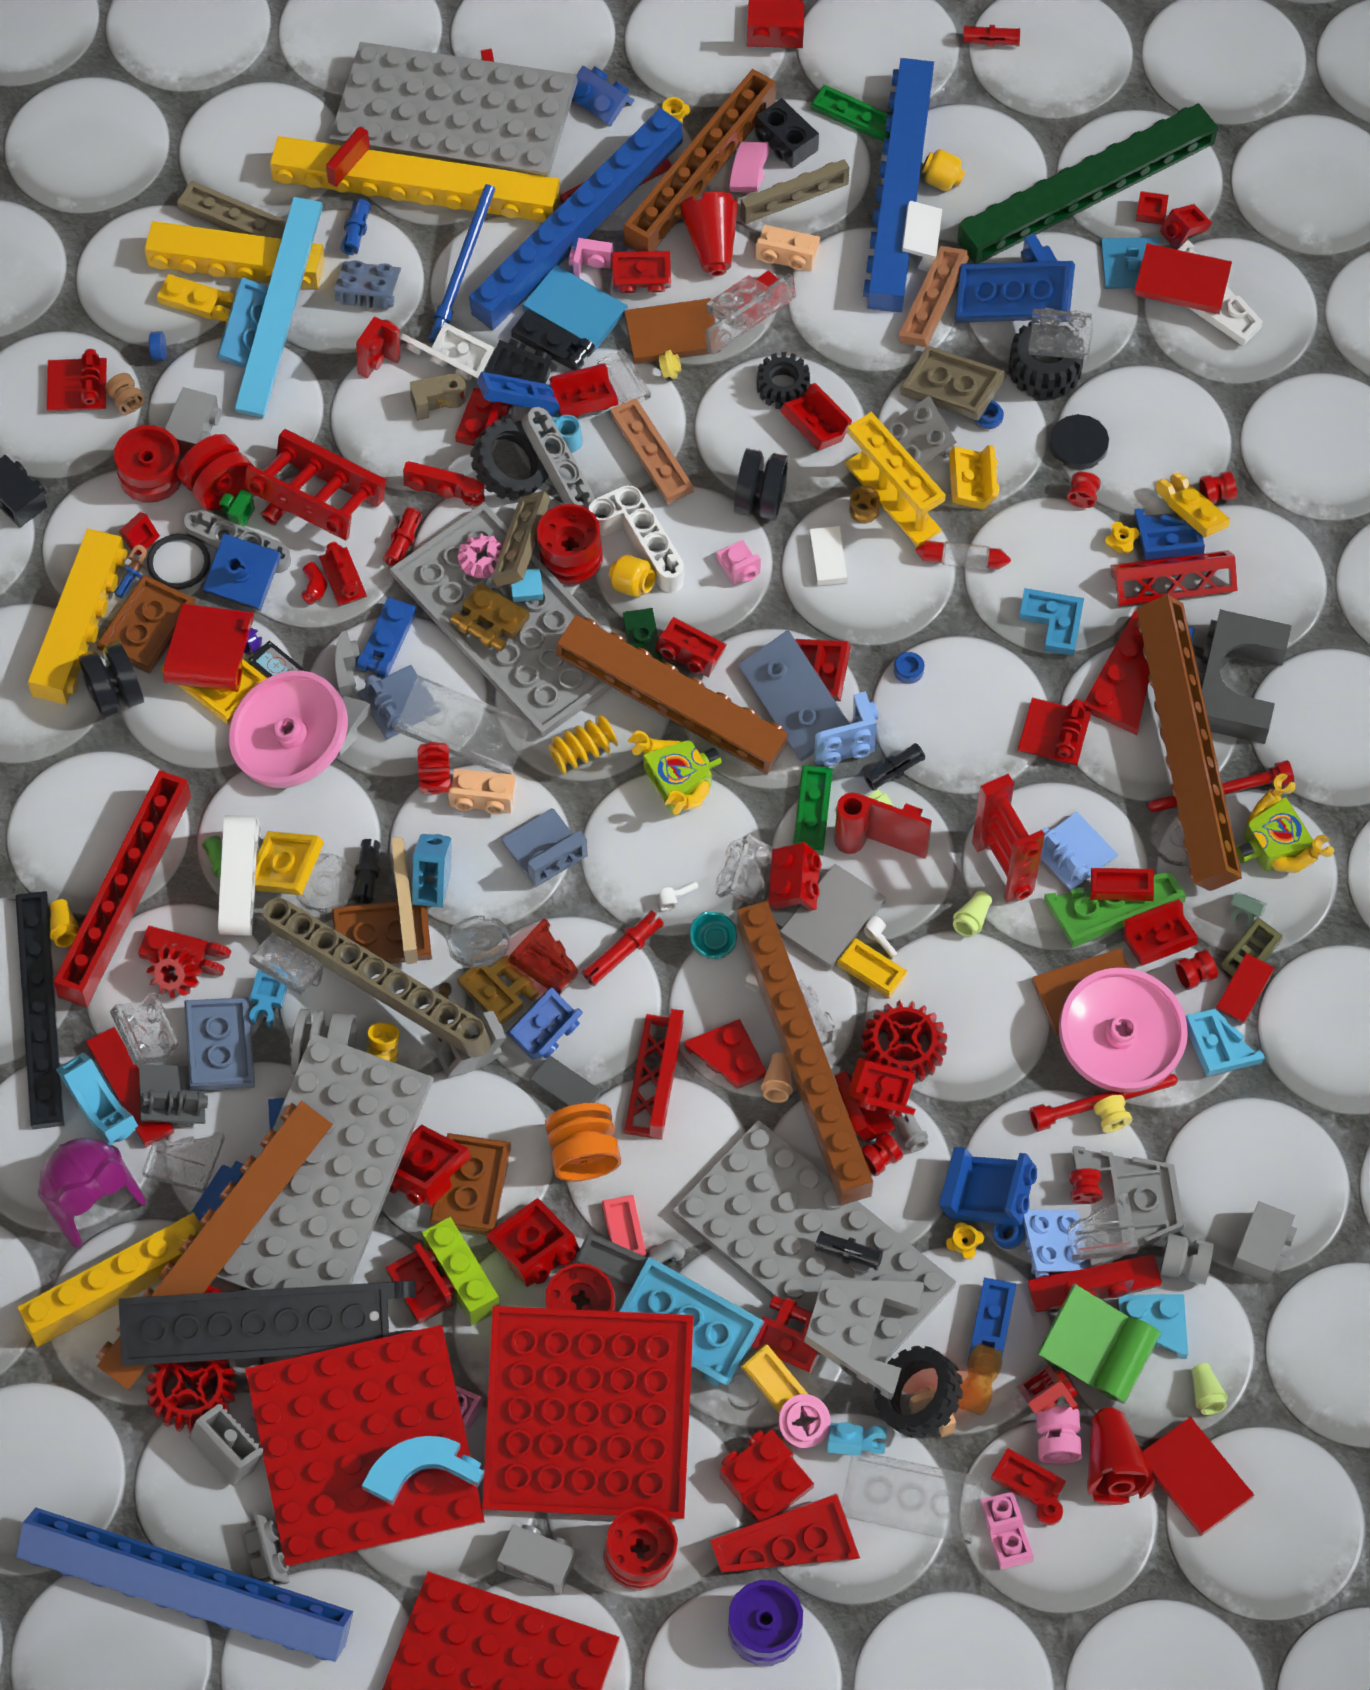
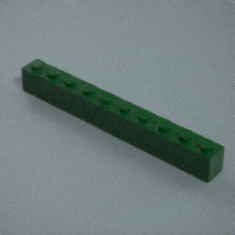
M1199 103L1191 107L1182 108L1177 114L1166 120L1161 119L1152 127L1144 131H1137L1128 139L1120 143H1113L1106 150L1096 155H1089L1082 162L1062 169L1057 175L1047 180L1042 179L1033 187L1023 192H1016L1009 199L999 204H992L985 211L965 218L959 224L957 241L964 250H967L972 261L975 264H979L1023 242L1025 237L1038 234L1215 144L1218 126Z

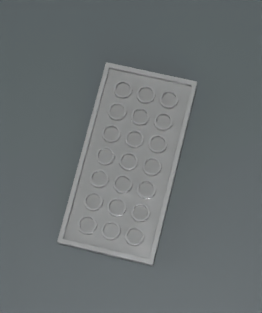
M360 42L329 140L331 144L343 145L353 132L361 126L368 130L369 150L549 177L578 79L576 74Z
M484 502L391 567L390 574L540 737L543 738L612 688L556 656L557 642L575 615L582 618H590L601 629H605L533 553L527 569L540 568L543 600L514 602L529 611L530 618L513 640L503 634L500 638L507 641L506 647L502 652L493 647L488 649L481 644V640L471 634L465 635L461 633L456 625L450 623V618L455 612L464 617L469 615L462 611V604L479 583L513 602L511 584L497 587L491 579L492 577H472L461 569L458 562L460 544H464L469 536L471 538L478 537L480 533L487 537L494 535L497 541L504 544L509 528ZM487 548L481 553L476 552L477 562L483 556L488 558ZM479 621L478 625L485 628L486 630L491 628L481 621Z
M312 1033L273 1130L277 1132L285 1121L280 1117L291 1103L297 1106L301 1100L333 1125L216 1277L248 1290L351 1284L434 1080L433 1077Z
M759 1120L673 1209V1215L772 1298L773 1296L784 1300L790 1298L797 1301L798 1306L809 1311L814 1309L823 1279L925 1283L916 1314L883 1304L868 1357L884 1363L890 1359L956 1286V1281L859 1201L841 1206L831 1179ZM820 1231L847 1240L851 1237L856 1239V1243L877 1250H883L879 1269L876 1271L873 1268L854 1262L846 1264L842 1262L841 1258L815 1251V1244ZM836 1246V1248H839V1249H842V1250H845V1251H849V1252H852V1253H855V1254H858V1255H861V1256H862L861 1253H858V1252H855V1251H852V1250H848V1249H845V1248Z

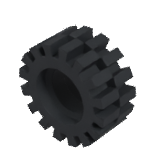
M781 352V357H777L776 353L771 354V360L766 357L763 359V364L760 363L758 367L757 393H760L762 401L766 399L768 406H771L774 402L775 409H780L781 404L804 396L810 385L808 365H804V360L801 357L796 361V355L791 353L790 358L786 357V352ZM778 375H788L795 382L790 386L781 387L775 385L772 379Z

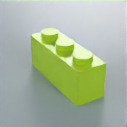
M451 1216L423 1231L422 1237L425 1249L429 1248L438 1262L437 1269L441 1276L446 1275L455 1291L452 1294L471 1326L491 1316L493 1306H500L499 1296Z

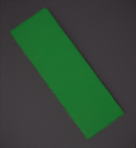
M823 84L810 104L811 110L884 142V137H890V132H885L887 114L889 113Z
M802 765L793 844L805 842L815 852L823 856L833 768Z

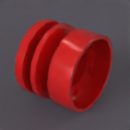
M562 504L549 509L541 517L537 526L541 563L562 584H580L590 580L599 572L603 563L600 525L595 514L586 507L576 504Z
M574 1263L561 1268L551 1278L546 1289L547 1308L578 1310L576 1303L572 1302V1299L578 1298L580 1293H585L586 1300L590 1301V1304L584 1305L582 1310L615 1311V1292L610 1279L599 1268L590 1264Z
M638 1506L626 1509L615 1517L608 1529L603 1553L606 1571L616 1583L627 1589L641 1591L655 1587L666 1578L676 1556L678 1537L675 1526L665 1514L655 1508ZM635 1547H641V1551L644 1553L643 1558H637V1553L634 1552Z

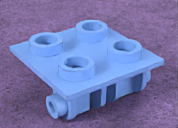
M1075 812L1054 829L1049 830L1046 827L1042 830L1045 836L1040 859L1070 891L1091 877V868H1103L1118 856L1078 812Z
M1028 1210L1024 1214L1022 1222L1025 1227L1026 1241L1024 1244L1025 1247L1030 1248L1027 1250V1256L1032 1257L1030 1259L1032 1264L1031 1273L1036 1275V1278L1049 1276L1048 1272H1070L1090 1267L1077 1210Z

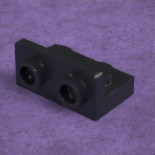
M510 338L508 343L499 340L486 372L546 384L551 371H556L558 366L551 361L553 356L537 349L535 354L525 350V344Z

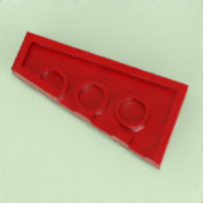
M1136 610L1132 614L1083 705L1085 711L1092 712L1091 715L1135 735L1138 734L1149 685L1148 675L1150 674L1148 662L1143 655V647L1145 646L1142 634L1137 626L1139 618Z
M838 1494L830 1495L710 1539L720 1572L860 1558Z

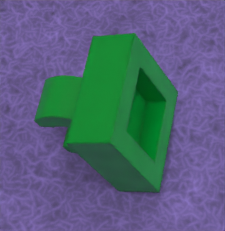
M241 489L237 498L225 493L219 502V505L223 506L221 513L228 516L229 521L245 527L255 510L253 494Z

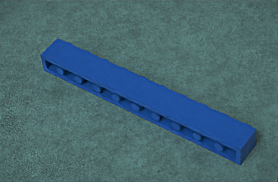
M900 58L899 69H893L892 86L897 87L896 92L890 91L888 109H893V115L887 114L885 132H890V138L884 137L882 155H887V161H881L879 178L884 179V184H878L876 202H881V206L874 209L873 225H877L878 228L877 232L871 231L869 249L875 250L874 256L868 255L866 273H871V280L865 279L863 297H868V309L900 313L903 311L910 253L902 251L907 205L910 201L917 202L934 61Z
M659 108L469 296L471 315L491 330L498 327L538 287L555 265L559 266L570 255L571 248L576 249L578 238L586 239L683 143L682 122L662 108Z
M37 1507L23 1521L16 1557L26 1560L34 1566L51 1568L59 1571L62 1575L75 1576L90 1581L95 1586L108 1587L120 1591L129 1597H139L154 1602L155 1605L162 1608H172L184 1612L192 1618H202L215 1622L226 1629H236L248 1633L256 1639H266L281 1644L290 1650H300L312 1654L320 1660L336 1662L346 1646L354 1612L352 1610Z

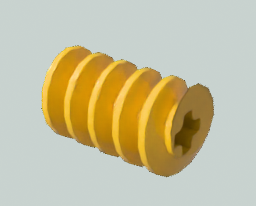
M598 715L595 717V723L588 720L584 722V728L579 725L575 726L573 734L566 730L562 733V739L557 735L552 737L551 744L549 743L548 747L556 766L564 775L567 773V763L575 770L578 768V758L585 764H588V753H591L598 759L600 758L599 748H602L609 754L611 752L609 743H613L615 746H618V743L608 720L604 716Z

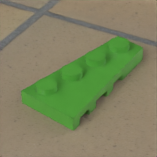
M1166 872L1154 875V901L1090 900V890H1084V887L1071 889V893L1057 896L1055 892L1044 894V902L1072 948L1123 928L1124 920L1136 914L1144 913L1177 899L1184 903L1186 895L1173 874Z

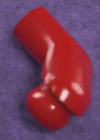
M315 562L306 564L302 569L309 582L306 590L301 593V597L310 605L323 597L328 585Z

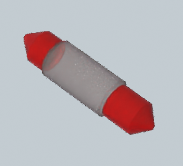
M925 540L915 548V552L922 561L942 563L947 566L999 570L1011 562V558L1002 549L990 548L985 545Z

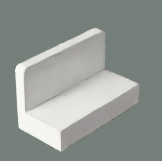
M910 201L907 205L902 251L918 255L917 269L928 272L937 255L942 209Z

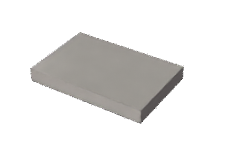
M837 864L831 867L818 884L820 895L817 898V909L809 911L805 906L801 905L780 931L783 939L830 970L835 966L837 960L854 938L859 936L868 921L886 901L884 895Z

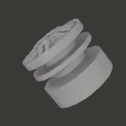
M301 1008L298 1012L290 1040L292 1074H296L312 1033L356 1049L357 1016L355 1014L334 1012L329 1026H325L323 1011L317 1010L311 1024V1011Z

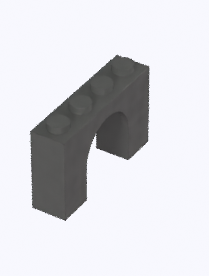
M1221 609L1217 621L1211 619L1207 637L1213 638L1211 646L1205 645L1201 662L1207 664L1206 672L1199 671V679L1211 732L1263 744L1266 743L1275 703L1241 696L1233 692L1223 682L1220 670L1227 663L1242 658L1282 666L1292 625Z

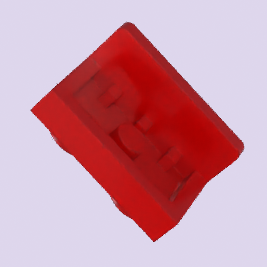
M670 251L612 252L613 289L619 288V293H635L636 288H648V292L661 293L665 292V288H671Z
M604 363L549 378L550 386L554 391V397L560 406L558 412L560 416L572 415L577 418L582 414L604 411L609 407L618 405L617 394L609 381L608 368Z
M816 383L809 385L804 396L784 403L780 410L787 420L818 451L842 442L847 433L848 426L852 423V419Z
M673 617L665 631L660 633L655 650L660 652L666 659L676 660L687 666L693 673L702 674L709 678L723 655L727 644Z
M805 842L772 849L768 903L774 910L799 904L805 906L809 911L817 909V898L820 895L818 885L819 870L822 863L819 854Z
M1180 899L1162 904L1144 913L1136 914L1123 922L1124 941L1140 966L1198 945V936L1184 917L1183 903Z
M858 1058L847 1095L857 1099L858 1106L871 1111H876L877 1106L883 1107L882 1112L901 1118L902 1113L914 1115L916 1109L908 1106L907 1102L916 1074L905 1069Z
M846 1070L834 1075L854 1132L865 1142L876 1139L883 1132L889 1133L895 1129L891 1116L882 1112L883 1107L877 1106L876 1111H871L858 1106V1100L847 1095L852 1076Z
M420 1242L413 1245L414 1252L388 1265L386 1272L392 1281L416 1280V1297L402 1299L418 1325L452 1307L451 1294L455 1291L446 1275L441 1277L435 1267L438 1266V1262L429 1248L424 1250Z

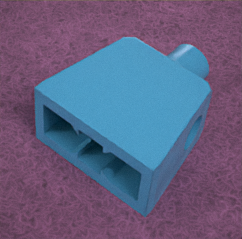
M441 834L420 835L413 855V905L443 908L451 872V837ZM434 875V878H436L435 883H428L426 877Z

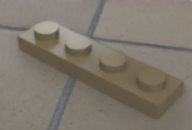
M845 159L831 162L815 171L802 173L789 181L776 183L771 188L758 193H750L741 199L740 216L744 223L748 224L849 184L850 167Z
M194 181L189 183L177 201L178 209L236 233L282 239L287 222L284 219Z
M545 490L519 498L491 578L497 587L515 584L524 578L537 540L538 523L546 513L551 500Z

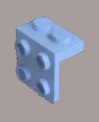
M866 691L854 694L852 724L822 731L815 735L814 760L817 766H833L841 760L852 757L857 759L864 758L870 753L875 752L878 711L874 701L869 702Z

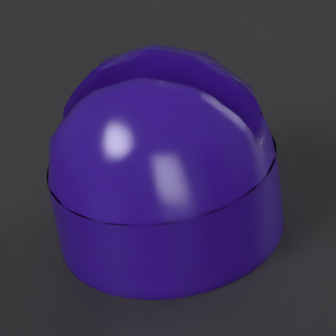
M251 628L244 651L247 655L254 653L262 644V636L257 637L255 634L258 632L257 629Z

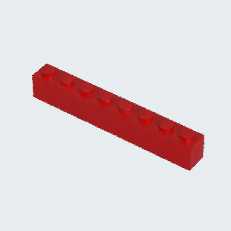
M161 770L158 771L53 981L58 998L88 1008L191 799L188 780Z

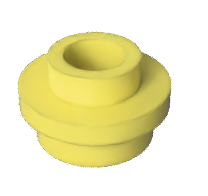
M667 350L665 354L659 355L662 375L664 378L671 377L672 380L677 379V372H681L678 354L673 355L671 350Z

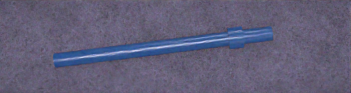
M490 184L484 185L441 305L437 306L433 316L435 322L429 336V340L435 342L444 322L449 324L453 316V304L496 189Z

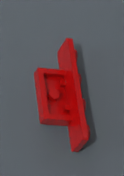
M1147 1255L1031 1279L1028 1281V1289L1034 1311L1042 1312L1061 1308L1073 1284L1078 1285L1099 1299L1119 1298L1128 1293L1157 1288L1161 1286L1162 1280L1155 1256Z

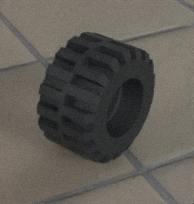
M1041 318L1040 322L1030 321L1028 327L1023 325L1019 328V333H1015L1011 343L1008 369L1011 374V380L1013 383H1018L1017 388L1020 391L1027 390L1028 396L1034 397V395H1039V399L1046 400V396H1051L1052 399L1059 397V393L1066 395L1069 393L1070 388L1074 389L1082 373L1085 350L1083 349V339H1079V333L1076 330H1070L1071 325L1067 323L1061 325L1059 324L1060 320L1057 319L1049 322L1047 318ZM1048 354L1056 357L1059 361L1047 364L1039 362L1034 356Z

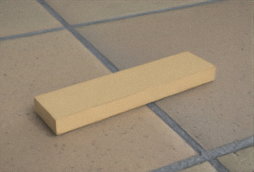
M402 837L391 838L403 950L406 964L417 963L418 955L404 839Z

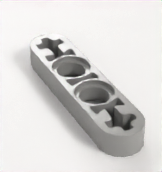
M532 408L523 417L522 427L563 503L576 504L589 509L590 503L595 499L594 494L555 422L544 408ZM533 419L534 421L539 420L541 422V425L539 423L535 424L533 422ZM545 442L553 443L557 448V454L549 453L545 447ZM559 468L567 469L571 474V480L562 478ZM575 484V485H576V488L573 487V488L570 490L569 488ZM575 497L582 498L584 502H577Z
M192 509L184 516L186 533L198 538L209 546L218 549L221 540L216 538V534L221 530H229L232 532L233 537L245 541H255L260 546L280 552L282 559H280L275 573H282L290 567V551L285 544L204 509ZM200 520L203 521V525L198 524L196 527H193L192 522L198 523Z

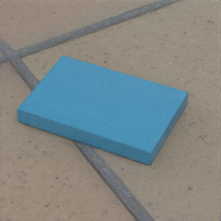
M555 265L523 303V311L526 312L528 310L580 339L586 338L590 340L597 349L623 318L624 310H628V305Z

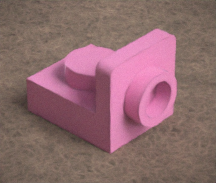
M578 238L576 249L571 248L569 255V266H573V275L580 278L582 265L611 269L613 243Z
M743 540L717 552L716 558L733 585L749 582L760 573L761 559L759 555H752Z

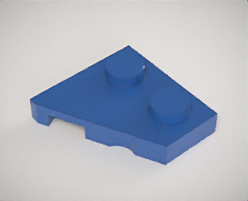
M1138 508L1134 510V519L1140 533L1139 539L1145 560L1204 554L1205 544L1202 535L1185 520H1177L1172 516L1164 514L1159 519L1144 515V509Z

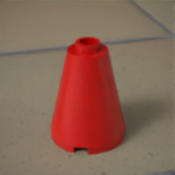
M720 191L702 193V198L694 200L693 196L688 197L682 201L680 210L702 270L709 273L710 276H722L731 268L738 200L737 198L733 200L731 193Z
M1113 1407L1100 1409L1092 1417L1087 1480L1089 1496L1092 1494L1094 1501L1106 1505L1130 1503L1129 1497L1139 1494V1499L1146 1497L1154 1488V1475L1125 1414Z

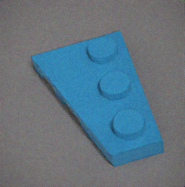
M241 277L219 346L217 359L241 368L247 365L266 298L267 286Z

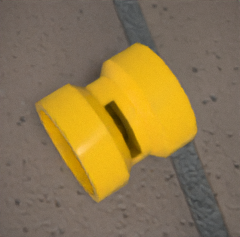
M379 1022L370 1026L367 1032L368 1045L366 1053L395 1063L398 1059L397 1045L400 1035L397 1027L386 1022Z

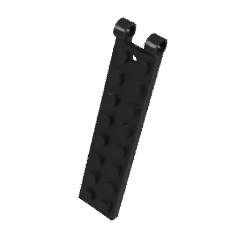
M416 1280L118 1298L121 1366L306 1355L415 1331L389 1332L388 1299L416 1297ZM373 1311L379 1314V1318L376 1321L370 1319V1313Z

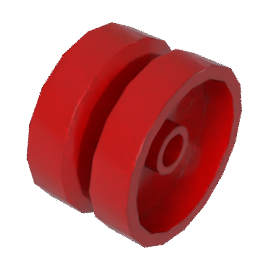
M140 425L128 430L119 438L114 448V461L119 482L126 494L132 499L144 503L159 502L169 498L179 489L182 482L178 479L177 470L182 459L180 448L174 435L165 428L155 425Z
M215 434L201 440L185 454L179 463L177 475L183 485L193 492L194 498L206 510H218L223 508V506L219 505V502L225 493L237 498L241 489L244 490L246 468L249 464L254 465L245 455L239 452V448L226 434Z

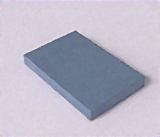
M248 997L184 1000L190 1091L254 1088L255 1077Z

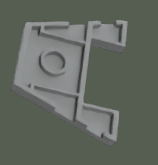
M1073 1146L1072 1153L1075 1170L1091 1168L1099 1170L1101 1175H1110L1120 1233L1087 1237L1086 1243L1090 1267L1110 1263L1166 1238L1168 1234H1175L1183 1230L1184 1221L1174 1164L1138 1157L1130 1159L1115 1156L1112 1152L1101 1151L1099 1153L1085 1150V1147Z
M823 1279L804 1342L837 1365L843 1364L857 1374L856 1378L865 1384L871 1383L881 1390V1395L892 1400L901 1368L869 1358V1351L883 1304L916 1314L925 1283Z

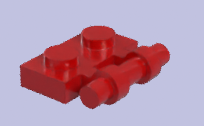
M773 1296L769 1307L779 1311L777 1318L774 1321L763 1316L762 1320L765 1322L751 1347L759 1350L763 1345L767 1344L780 1360L808 1373H813L821 1353L804 1342L813 1310L809 1311L798 1306L797 1301L790 1298L784 1300ZM791 1318L805 1323L802 1333L787 1326Z

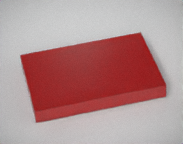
M1147 243L1134 296L1220 314L1232 261Z
M1191 1417L1143 1451L1154 1479L1200 1536H1203L1254 1497V1493Z

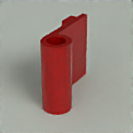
M182 604L164 663V683L238 692L242 679V658L253 624L254 612Z
M846 793L840 797L837 803L834 842L839 851L853 854L860 851L867 838L926 859L932 820L921 816L923 809L905 803L903 809L859 793Z

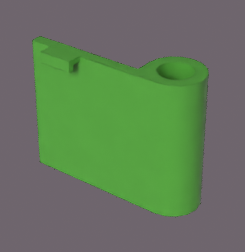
M1073 1284L1037 1355L1108 1398L1125 1404L1161 1332L1142 1320L1128 1317L1083 1288Z

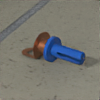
M136 545L129 557H127L131 560L129 566H123V570L126 573L114 592L119 598H124L135 577L141 579L142 575L139 573L141 568L148 570L142 564L147 555V550L144 546ZM136 550L142 552L139 560L133 558Z

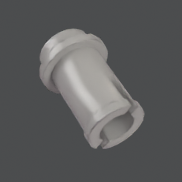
M905 1113V1117L903 1115L901 1118L894 1116L893 1120L905 1139L904 1145L912 1152H917L928 1145V1134L926 1131L921 1130L913 1115Z

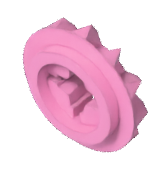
M480 533L478 537L471 538L469 536L464 544H460L458 562L461 569L466 574L475 578L492 577L503 543L497 541L494 535L487 537ZM487 548L488 558L483 556L477 562L476 552L481 553Z
M808 1394L796 1395L785 1401L782 1409L778 1412V1428L781 1430L784 1440L794 1445V1447H814L820 1444L829 1432L831 1423L829 1411L826 1405L815 1396ZM800 1412H803L805 1417L816 1418L815 1421H811V1423L806 1425V1431L803 1430L802 1426L792 1425V1422L800 1418Z

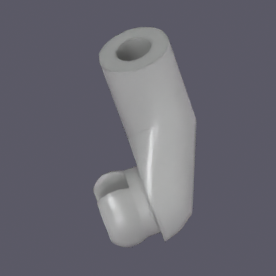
M669 1239L652 1248L648 1257H652L662 1264L670 1258L672 1261H680L685 1255V1248L677 1240Z

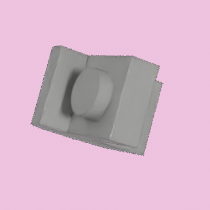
M494 1011L483 1012L479 1017L484 1023L491 1041L490 1049L483 1056L470 1057L444 1040L435 1049L447 1077L472 1072L493 1062L503 1053L500 1045L507 1037ZM473 1035L468 1040L475 1039L479 1035Z

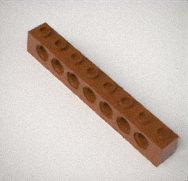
M751 69L625 222V246L636 252L654 251L682 217L680 210L682 201L693 196L694 200L697 199L737 150L740 143L755 128L756 115L775 103L776 81Z

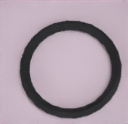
M180 533L165 536L152 546L147 557V568L150 576L176 590L186 589L199 583L207 574L210 566L208 548L201 540L189 534ZM173 540H187L196 544L204 555V565L201 572L192 580L184 583H170L160 578L154 570L153 559L155 553L162 545Z

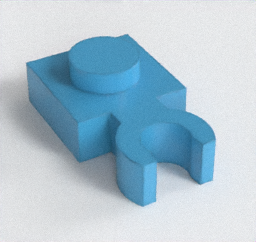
M257 970L250 996L251 1003L257 1004L251 1009L249 1014L252 1025H255L259 1015L267 1016L266 1024L268 1028L274 1025L275 1017L272 1009H282L289 985V975Z

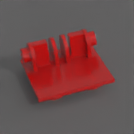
M86 349L81 359L48 360L47 411L106 409L107 358H99L96 350Z
M1032 697L1017 751L1077 766L1092 712L1085 711L1084 703L1078 699L1072 700L1071 703L1065 706Z

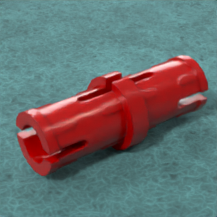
M989 24V27L964 25L963 44H988V47H994V45L1019 47L1020 28H995V25Z
M410 507L405 508L399 525L393 529L390 545L383 556V561H386L387 565L393 567L403 560L408 547L413 545L415 531L423 517L422 514H419L418 510Z

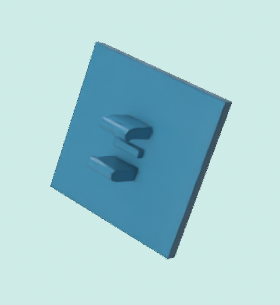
M1159 237L1101 238L1105 289L1135 288L1146 244L1160 246Z

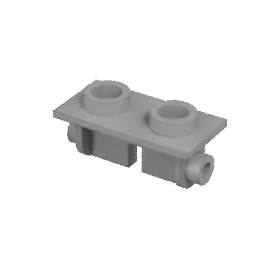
M258 1514L254 1515L256 1521L245 1523V1530L242 1532L248 1555L252 1556L259 1552L261 1554L260 1557L250 1561L254 1578L274 1585L273 1580L285 1584L290 1583L287 1575L289 1566H285L284 1555L281 1552L278 1541L280 1537L276 1523L267 1517Z

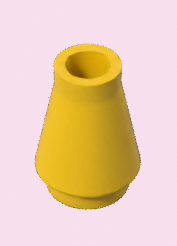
M58 899L50 904V939L54 941L56 946L65 948L72 945L80 927L69 908L68 901Z

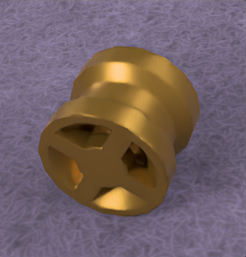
M860 486L853 490L850 496L849 513L854 521L866 524L877 518L880 502L878 492L870 486Z

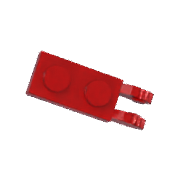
M411 461L405 463L403 468L404 486H408L412 490L434 492L443 498H460L465 505H473V507H478L485 502V485L475 480V478Z
M148 925L138 951L141 959L149 960L152 955H158V949L163 946L170 948L173 944H179L181 951L186 947L190 948V958L199 957V961L194 964V967L202 969V972L206 974L223 976L224 966L207 960L205 957L210 955L221 959H228L231 954V950L228 947Z

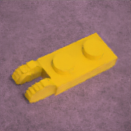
M168 274L157 295V301L160 304L210 320L213 318L227 322L230 309L221 305L231 307L235 294L229 291L222 292V290Z
M1180 472L1172 474L1170 482L1165 479L1156 482V491L1168 503V506L1204 538L1229 527L1230 518L1198 490L1190 486L1188 479L1184 475L1182 476Z

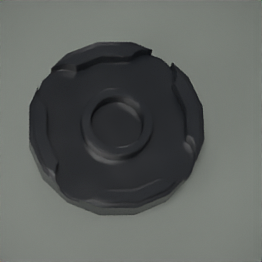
M1076 414L1066 416L1056 423L1051 432L1049 446L1052 455L1056 460L1058 458L1063 462L1064 466L1070 469L1084 470L1093 468L1098 465L1099 461L1105 458L1108 451L1109 436L1106 428L1100 421L1091 416Z

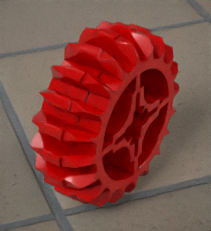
M899 1000L896 1002V1008L894 1009L887 1003L884 1005V1013L876 1009L873 1013L874 1019L868 1018L866 1021L867 1029L862 1031L861 1038L864 1042L861 1044V1050L866 1052L865 1059L911 1071L922 1082L925 1080V1073L933 1076L936 1070L935 1066L940 1067L943 1064L942 1056L947 1053L945 1043L948 1037L946 1033L942 1032L944 1030L943 1022H936L937 1015L935 1012L926 1015L927 1007L925 1005L921 1006L919 1010L914 1009L915 1003L913 1000L909 1003L908 1007H903V1003ZM883 1032L888 1035L887 1040L890 1042L885 1052L878 1041ZM923 1034L926 1035L930 1043V1048L926 1053L921 1050V1045L918 1043Z
M228 1360L153 1364L157 1373H148V1381L152 1384L146 1386V1393L151 1396L147 1401L149 1407L155 1408L153 1411L156 1418L164 1417L163 1423L166 1427L175 1422V1429L178 1432H181L184 1426L188 1425L189 1432L191 1433L196 1420L216 1405H223V1409H227L228 1414L229 1407L225 1403H234L235 1396L231 1392L237 1389L236 1382L231 1380L235 1376L234 1371L227 1368L229 1365ZM187 1367H202L192 1372L185 1369ZM174 1375L178 1383L171 1390L172 1394L165 1398L167 1383ZM217 1378V1390L212 1399L208 1401L205 1392L211 1386V1381ZM184 1380L188 1385H191L193 1388L197 1387L198 1395L195 1393V1391H192L189 1388L186 1389ZM190 1404L198 1407L197 1409L192 1410L181 1409L182 1407Z

